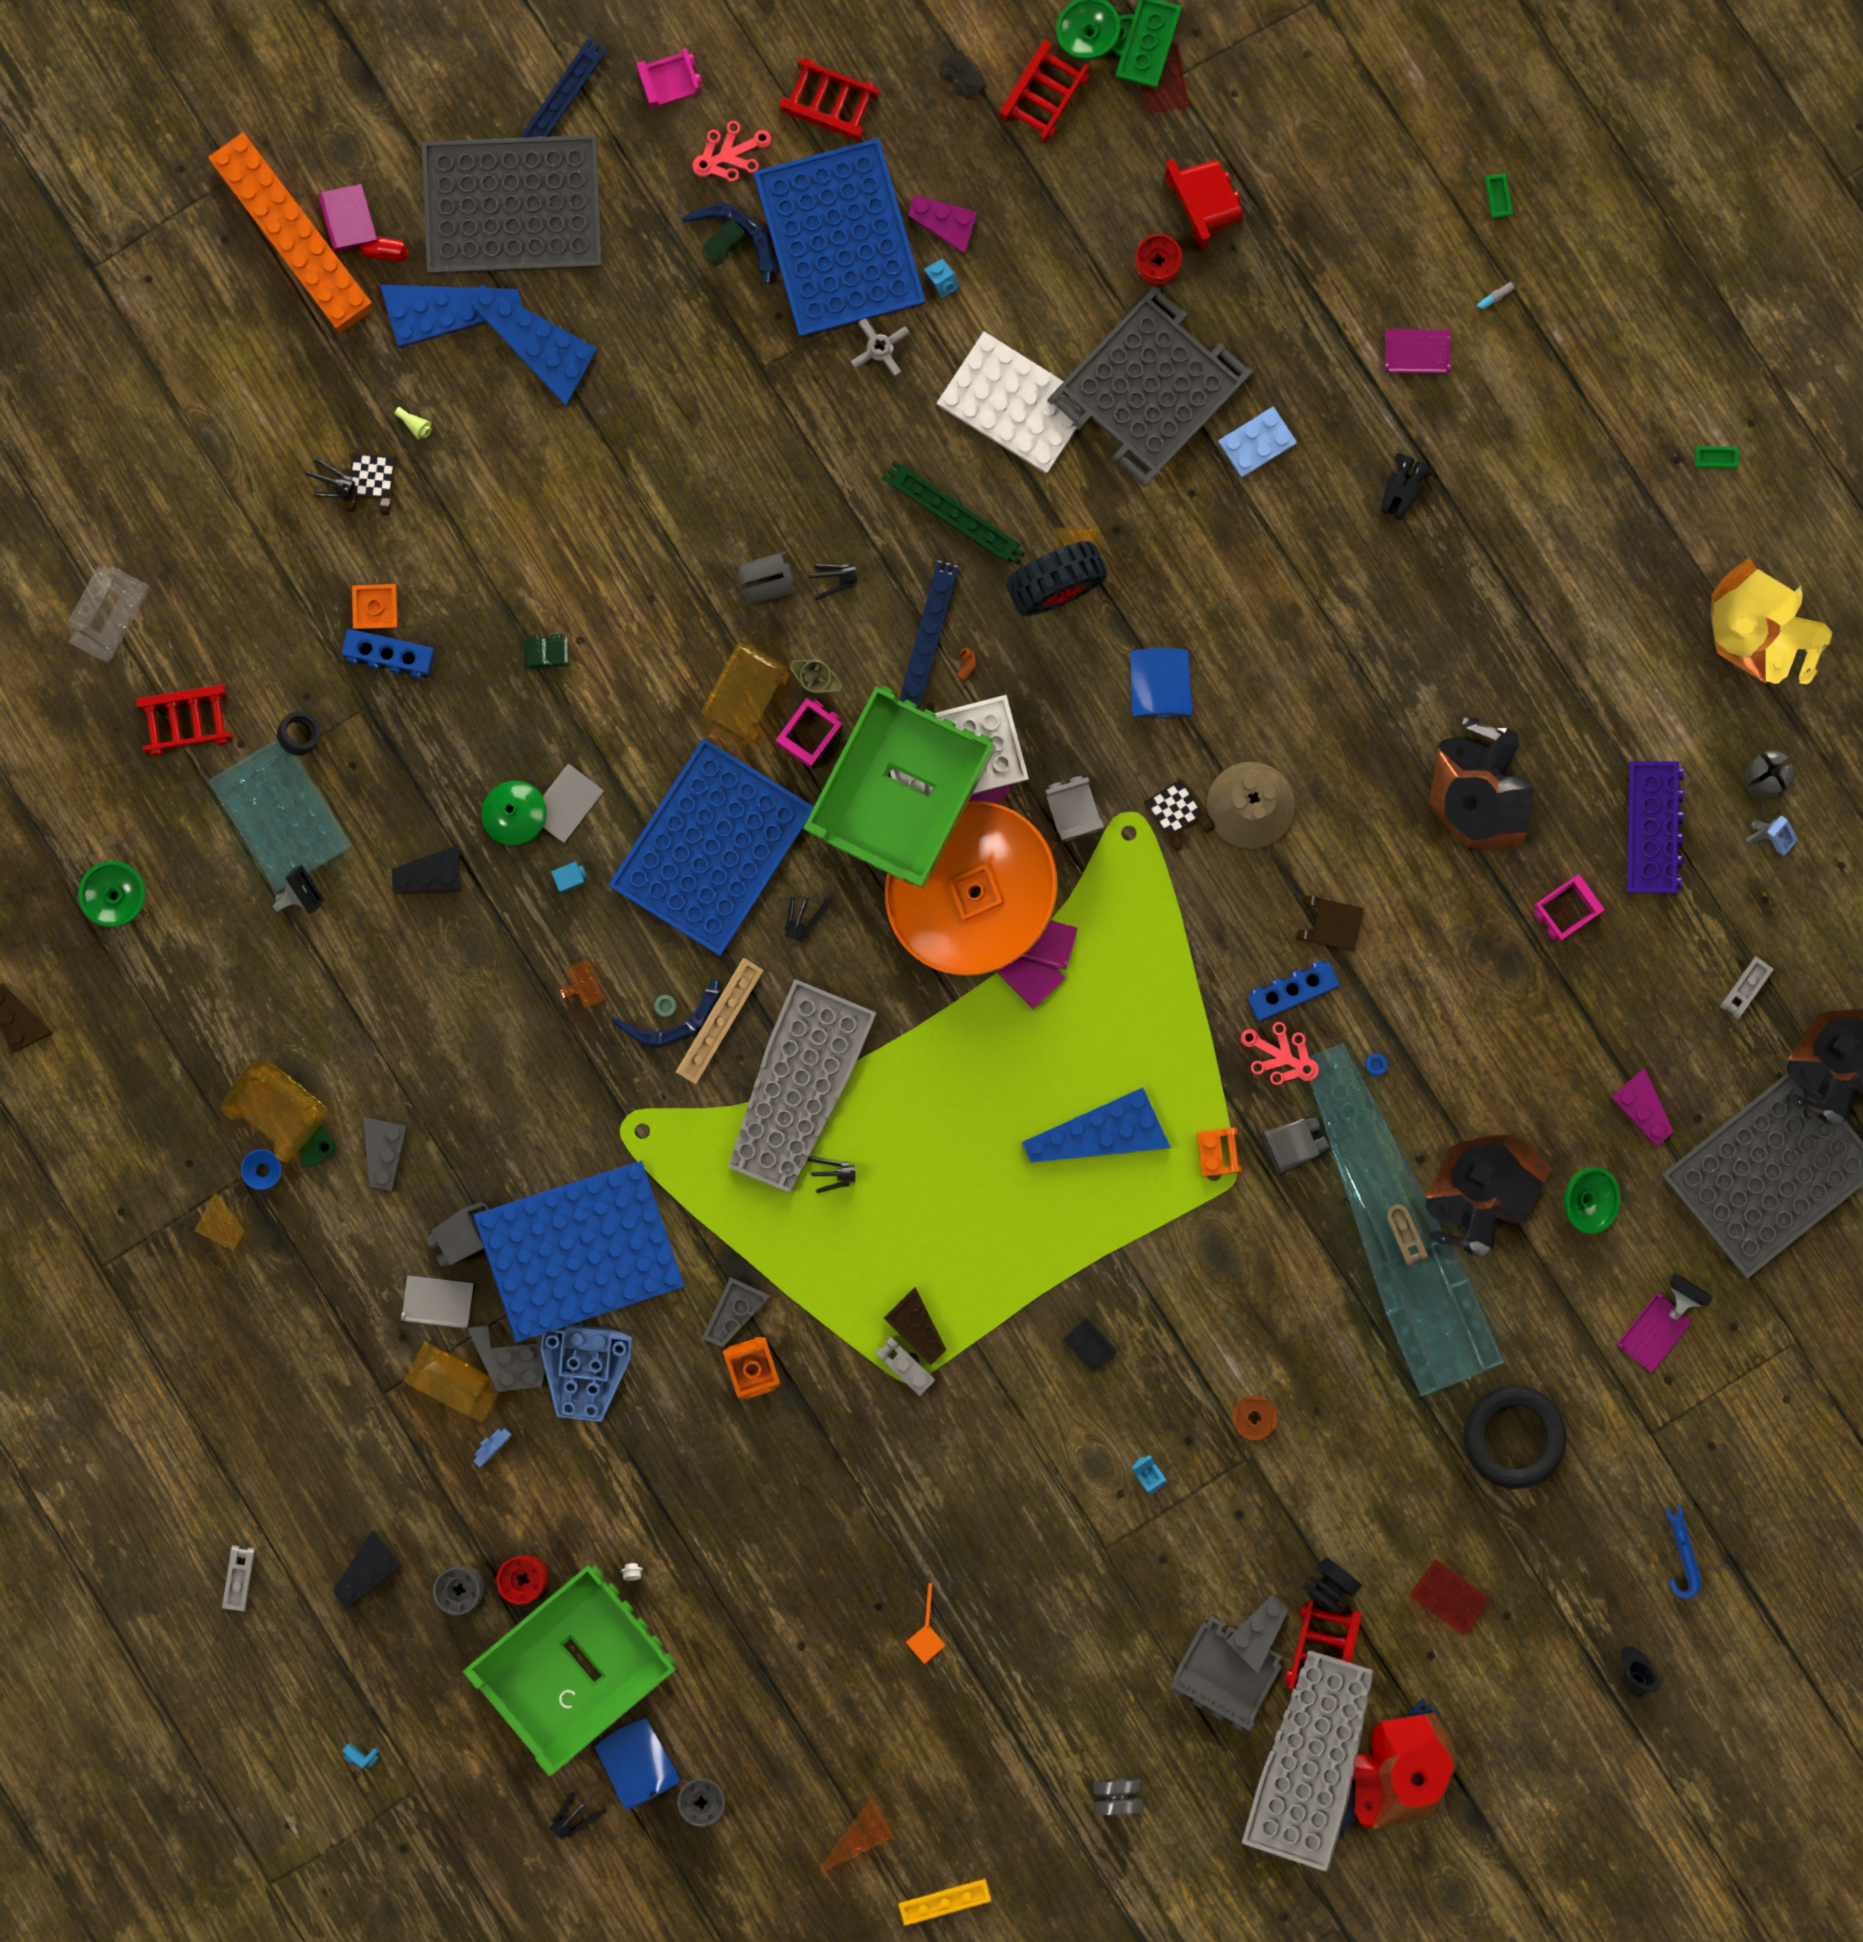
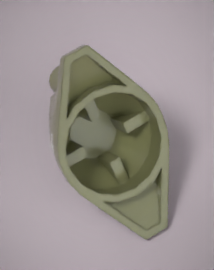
M816 659L791 661L789 668L804 689L814 693L838 692L841 690L842 683L824 662Z

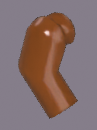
M963 648L960 651L963 667L956 676L963 682H965L977 666L975 653L969 648Z

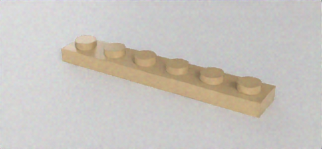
M742 959L676 1070L677 1074L694 1084L698 1082L762 974L763 970L747 959Z

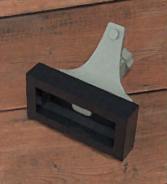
M301 864L295 866L285 878L287 880L286 891L275 897L276 903L273 905V908L278 912L289 905L295 904L305 908L307 913L310 914L315 912L325 899Z
M1675 1272L1670 1276L1671 1290L1676 1298V1305L1669 1314L1671 1318L1678 1320L1686 1309L1693 1306L1700 1307L1710 1304L1713 1299L1711 1294Z

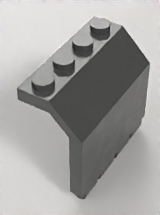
M1211 1616L1207 1623L1202 1622L1169 1686L1174 1688L1172 1693L1184 1699L1185 1695L1192 1698V1704L1203 1710L1205 1706L1212 1709L1211 1715L1224 1721L1226 1717L1233 1721L1231 1726L1241 1732L1245 1729L1250 1731L1254 1725L1253 1720L1282 1667L1278 1664L1282 1655L1269 1649L1256 1675L1225 1643L1236 1629L1228 1626L1225 1633L1221 1632L1225 1623Z

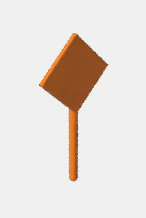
M932 1583L928 1584L925 1626L906 1641L908 1646L924 1664L946 1646L929 1626Z

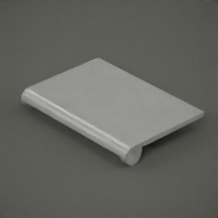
M567 764L543 795L547 807V817L543 828L565 843L604 790L573 766Z
M407 1275L401 1321L468 1329L474 1283Z

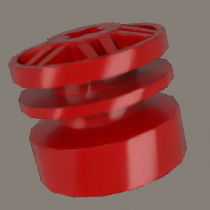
M1154 234L1148 236L1140 243L1136 253V269L1144 282L1154 286H1163L1169 284L1177 277L1181 268L1182 253L1176 241L1164 234ZM1156 258H1160V261H1162L1161 266L1153 263L1156 261Z
M530 1555L517 1556L506 1561L499 1569L496 1579L497 1587L502 1597L509 1602L515 1604L529 1603L541 1597L547 1589L549 1582L548 1570L537 1557ZM527 1574L529 1582L522 1584L520 1576Z

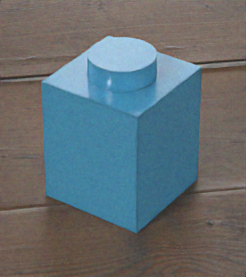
M576 861L551 871L560 894L585 885L583 879L587 878L583 866L578 867Z

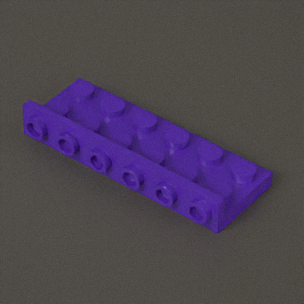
M1630 761L1628 893L1678 895V890H1682V876H1678V868H1682L1683 856L1679 855V846H1683V833H1679V824H1683V811H1679V802L1684 801V790L1680 789V781H1684V767H1680L1679 761Z

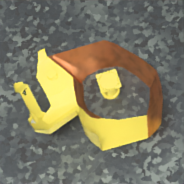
M1751 557L1730 571L1712 593L1711 620L1717 653L1764 683L1777 684L1786 678L1798 649H1805L1807 651L1799 675V683H1810L1817 673L1816 665L1821 652L1830 644L1832 632L1825 623L1795 617L1802 604L1803 594L1801 586L1796 591L1791 590L1757 569Z

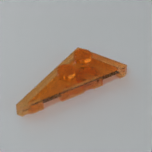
M874 1797L869 1800L820 1866L822 1873L893 1837Z

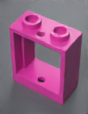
M806 698L776 739V744L812 769L842 729L843 724L840 722L841 718L832 711L830 713L822 709L824 706L815 699L810 701ZM808 708L833 725V728L813 755L787 738Z
M1579 874L1533 906L1535 909L1533 913L1540 922L1544 921L1548 927L1546 929L1547 933L1553 940L1557 939L1558 942L1605 910ZM1572 886L1591 913L1561 933L1543 906Z

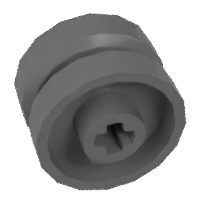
M1120 1777L1092 1782L1093 1794L1096 1796H1107L1105 1799H1098L1094 1802V1814L1113 1815L1144 1811L1141 1798L1129 1797L1131 1794H1138L1142 1791V1779Z

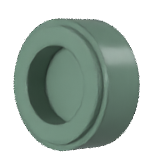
M662 995L656 999L654 1008L659 1016L667 1018L676 1012L677 1004L673 997Z

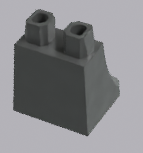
M1317 1118L1301 1119L1267 1130L1261 1134L1278 1176L1319 1156V1153L1329 1148L1325 1137L1315 1141L1312 1138L1311 1132L1321 1128Z
M480 1202L462 1208L431 1230L432 1234L426 1240L430 1247L436 1248L439 1246L443 1253L437 1256L441 1267L461 1262L484 1250L473 1215L489 1210L485 1203Z

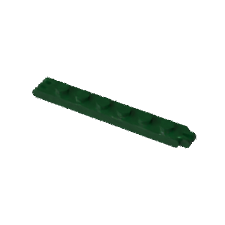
M893 461L891 465L898 469V471L896 472L888 468L886 472L893 476V478L891 479L883 475V481L1004 562L1009 563L1011 560L1015 564H1019L1020 560L1014 554L1016 553L1020 557H1024L1025 553L1019 549L1021 545L898 462Z

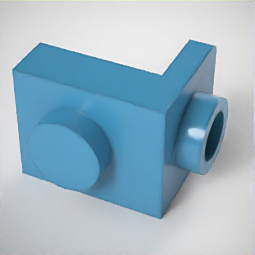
M943 258L924 269L941 298L959 289L955 274Z
M1150 1455L1138 1459L1131 1467L1149 1496L1168 1484Z
M351 1743L347 1744L342 1750L345 1753L344 1758L351 1765L354 1766L356 1763L362 1769L366 1765L370 1768L379 1758L376 1755L379 1752L377 1748H374L367 1757Z

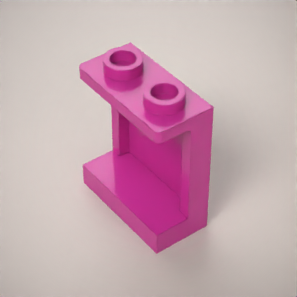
M686 48L682 49L680 54L646 64L645 61L636 63L650 109L700 94L699 87L703 86L699 73H694L693 66H696L693 54H688Z

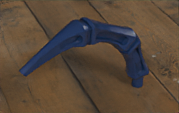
M726 203L710 205L681 217L683 222L715 217L721 220L726 219L728 222L735 223L741 227L748 237L752 239L758 257L759 272L763 273L762 283L770 284L771 274L776 273V268L771 255L768 234L764 232L763 227L735 206L727 205Z
M711 979L710 988L704 991L699 1006L689 1017L690 1019L685 1020L681 1025L673 1029L658 1032L654 1030L644 1031L617 1018L612 1022L636 1041L651 1048H661L698 1033V1030L702 1028L722 992L718 991L720 981Z

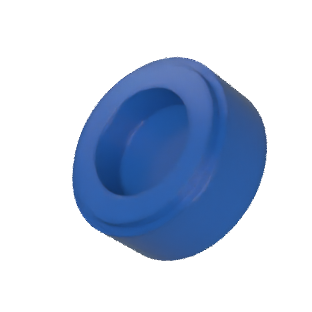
M1372 1054L1365 1062V1069L1372 1076L1382 1075L1388 1067L1387 1059L1381 1054Z

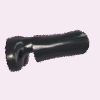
M1397 453L1395 462L1399 468L1397 473L1391 472L1380 512L1387 514L1392 506V502H1395L1400 506L1397 508L1394 518L1401 521L1423 488V485L1419 483L1423 477H1430L1434 469L1423 462L1417 461L1413 473L1408 480L1406 476L1415 460L1407 455Z

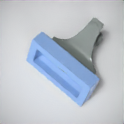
M1783 816L1773 820L1770 824L1755 819L1751 827L1757 832L1746 838L1748 845L1760 840L1770 839L1777 852L1783 856L1798 841L1789 821Z

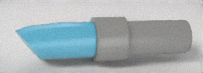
M1509 282L1502 288L1490 293L1477 306L1484 309L1494 302H1498L1502 297L1513 291L1515 286L1512 282Z

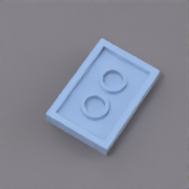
M1274 406L1218 440V444L1241 479L1297 444Z

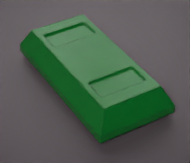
M1506 173L1485 176L1491 218L1513 216Z
M1695 446V468H1739V447Z

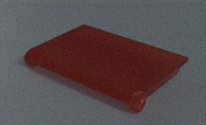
M1171 43L1158 89L1140 85L1145 114L1189 106L1178 43Z

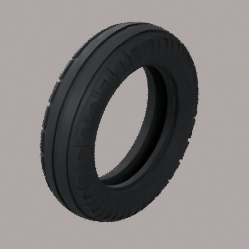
M1504 1386L1485 1394L1472 1407L1464 1426V1447L1470 1463L1484 1479L1503 1488L1523 1489L1543 1482L1557 1469L1566 1449L1567 1432L1560 1411L1544 1394L1525 1386ZM1510 1405L1523 1406L1533 1411L1542 1421L1546 1432V1444L1543 1453L1536 1462L1522 1469H1510L1498 1464L1489 1455L1484 1442V1431L1490 1417L1499 1409Z

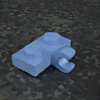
M504 1428L502 1431L498 1429L490 1439L486 1437L480 1443L482 1447L474 1454L477 1458L473 1462L482 1468L508 1441L512 1434Z

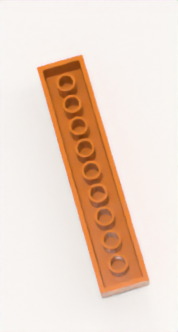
M244 132L208 157L212 166L338 334H341L374 310L371 301Z

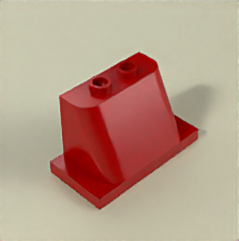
M1174 159L1166 162L1163 175L1172 193L1176 192L1191 222V233L1200 251L1208 248L1210 235L1243 221L1244 216L1239 205L1241 203L1237 191L1233 192L1230 186L1232 183L1227 171H1223L1217 159L1180 171Z

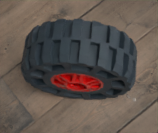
M1082 541L1056 549L1022 566L1008 577L1006 588L1018 613L1022 616L1038 615L1065 605L1095 589L1107 578V569L1097 546L1090 541Z

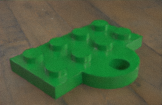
M1139 0L1134 15L1126 14L1119 16L1121 30L1124 32V35L1118 39L1115 46L1111 49L1112 53L1121 58L1115 75L1117 79L1158 89L1181 15L1182 6L1161 0Z

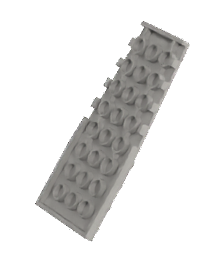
M794 979L768 1041L758 1077L728 1165L730 1169L785 1192H791L852 1074L877 1014L876 1012Z
M1308 1651L1304 1667L1301 1668L1298 1683L1292 1692L1289 1707L1283 1716V1723L1277 1732L1275 1744L1269 1753L1260 1777L1242 1844L1327 1872L1329 1871L1348 1803L1374 1671L1315 1651Z

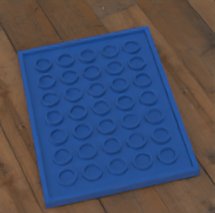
M879 138L753 172L799 338L860 322L864 318L867 320L925 304V298Z
M703 738L608 886L713 953L721 956L805 826L814 807Z
M642 1160L473 1215L515 1343L685 1287Z

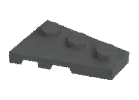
M363 1117L369 1186L392 1192L407 1126Z
M730 1277L702 1339L723 1348L771 1296Z
M1273 1594L1225 1641L1256 1675L1288 1612V1609Z

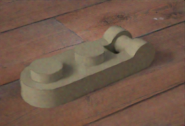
M1403 1205L1392 1206L1387 1212V1221L1406 1266L1409 1268L1414 1266V1263L1421 1260L1423 1262L1428 1260L1427 1252L1409 1211ZM1416 1246L1417 1252L1410 1255L1408 1248Z

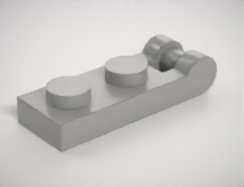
M1755 956L1719 1007L1733 1013L1732 1016L1738 1020L1774 969ZM1735 997L1741 1001L1739 1006L1732 1003Z
M889 1337L886 1340L885 1346L882 1349L879 1348L875 1354L920 1396L935 1379L895 1340ZM894 1349L898 1355L891 1360L887 1355Z
M232 1546L222 1608L238 1611L246 1610L255 1548H248L246 1550L240 1549V1546ZM238 1558H245V1565L237 1564Z

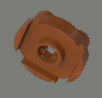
M1252 1395L1240 1400L1234 1407L1232 1422L1236 1432L1248 1440H1261L1269 1436L1275 1429L1277 1412L1272 1403L1266 1398ZM1253 1411L1257 1412V1416H1261V1420L1257 1421L1256 1424H1252V1420L1248 1419V1416L1252 1415Z

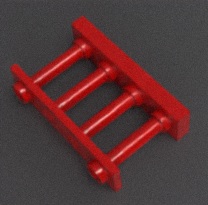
M1046 40L1042 42L999 113V118L1005 122L1010 117H1016L1042 132L1040 137L1042 144L1045 143L1047 138L1049 140L1052 139L1057 130L1055 125L1079 86H1084L1090 76L1088 74L1089 65L1085 64L1081 71L1053 56V52H1051L1052 44ZM1050 63L1074 77L1075 81L1070 89L1042 74L1040 70L1042 64ZM1038 81L1064 96L1059 107L1031 92L1029 88L1031 82ZM1027 99L1053 114L1048 125L1021 111L1019 106H1017L1020 100Z
M798 58L797 68L802 70L792 96L788 99L782 97L779 104L780 112L861 142L863 128H860L859 124L870 97L877 100L879 98L877 86L870 82H859L818 66L811 59L805 58L803 60ZM813 74L821 77L822 80L812 104L806 107L800 104L799 99L809 75ZM831 81L841 85L842 88L832 112L827 115L820 112L819 107ZM852 89L862 93L852 120L845 122L840 120L839 116L849 91Z
M224 685L137 698V708L140 711H144L147 716L151 745L143 746V750L147 754L150 753V756H159L163 754V751L211 743L216 745L229 744V740H234V736L231 732L225 733L220 702L222 698L228 697L226 687ZM209 700L212 703L216 734L203 736L199 711L200 701ZM180 704L190 706L194 738L181 740L177 708H179ZM165 707L169 713L173 741L159 743L155 712L157 708Z
M1307 1600V1604H1302L1300 1616L1303 1617L1292 1668L1291 1670L1287 1669L1284 1681L1288 1683L1287 1688L1293 1689L1294 1684L1298 1683L1300 1677L1297 1674L1299 1662H1305L1308 1654L1302 1652L1305 1638L1338 1646L1342 1650L1340 1660L1351 1663L1362 1615L1361 1612L1351 1610L1350 1614L1339 1616L1333 1612L1312 1608L1314 1603L1312 1600ZM1310 1616L1343 1624L1347 1628L1346 1635L1339 1638L1307 1630Z

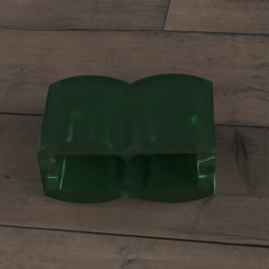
M734 220L726 222L720 228L718 235L712 236L705 242L702 248L703 257L713 267L719 266L727 259L729 252L741 246L745 239L744 230Z
M551 634L550 638L531 635L528 636V639L523 640L526 669L570 666L568 638L563 637V634Z

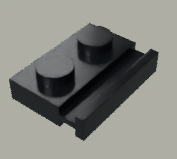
M1088 1318L1063 1339L1092 1373L1117 1351Z

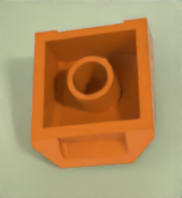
M756 1337L752 1340L729 1346L723 1351L738 1399H751L772 1392L781 1385L765 1337Z

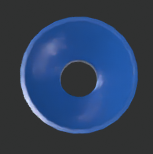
M254 1150L242 1161V1178L253 1189H269L280 1179L282 1173L281 1162L274 1153L268 1150ZM261 1164H266L270 1169L266 1177H260L257 1174V1168Z

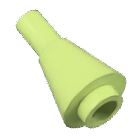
M400 407L395 410L394 414L404 421L418 440L426 438L431 433L430 421L408 414Z

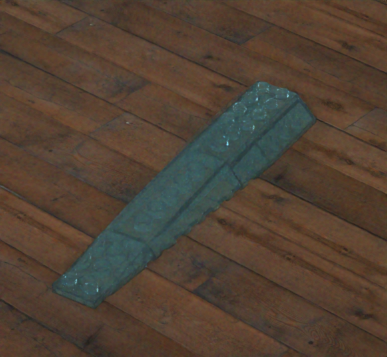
M1344 1042L1309 1056V1059L1314 1060L1319 1067L1318 1076L1310 1081L1385 1313L1420 1396L1442 1390L1503 1364L1504 1361L1456 1254H1454L1450 1244L1446 1243L1443 1246L1430 1239L1431 1232L1443 1231L1438 1220L1428 1212L1426 1198L1398 1148V1144L1388 1129L1383 1116L1379 1112L1356 1065L1352 1063ZM1305 1066L1307 1073H1310L1311 1067ZM1394 1205H1403L1409 1211L1429 1258L1423 1262L1421 1260L1414 1263V1266L1409 1268L1405 1264L1387 1221V1212ZM1416 1246L1408 1248L1410 1255L1417 1252Z

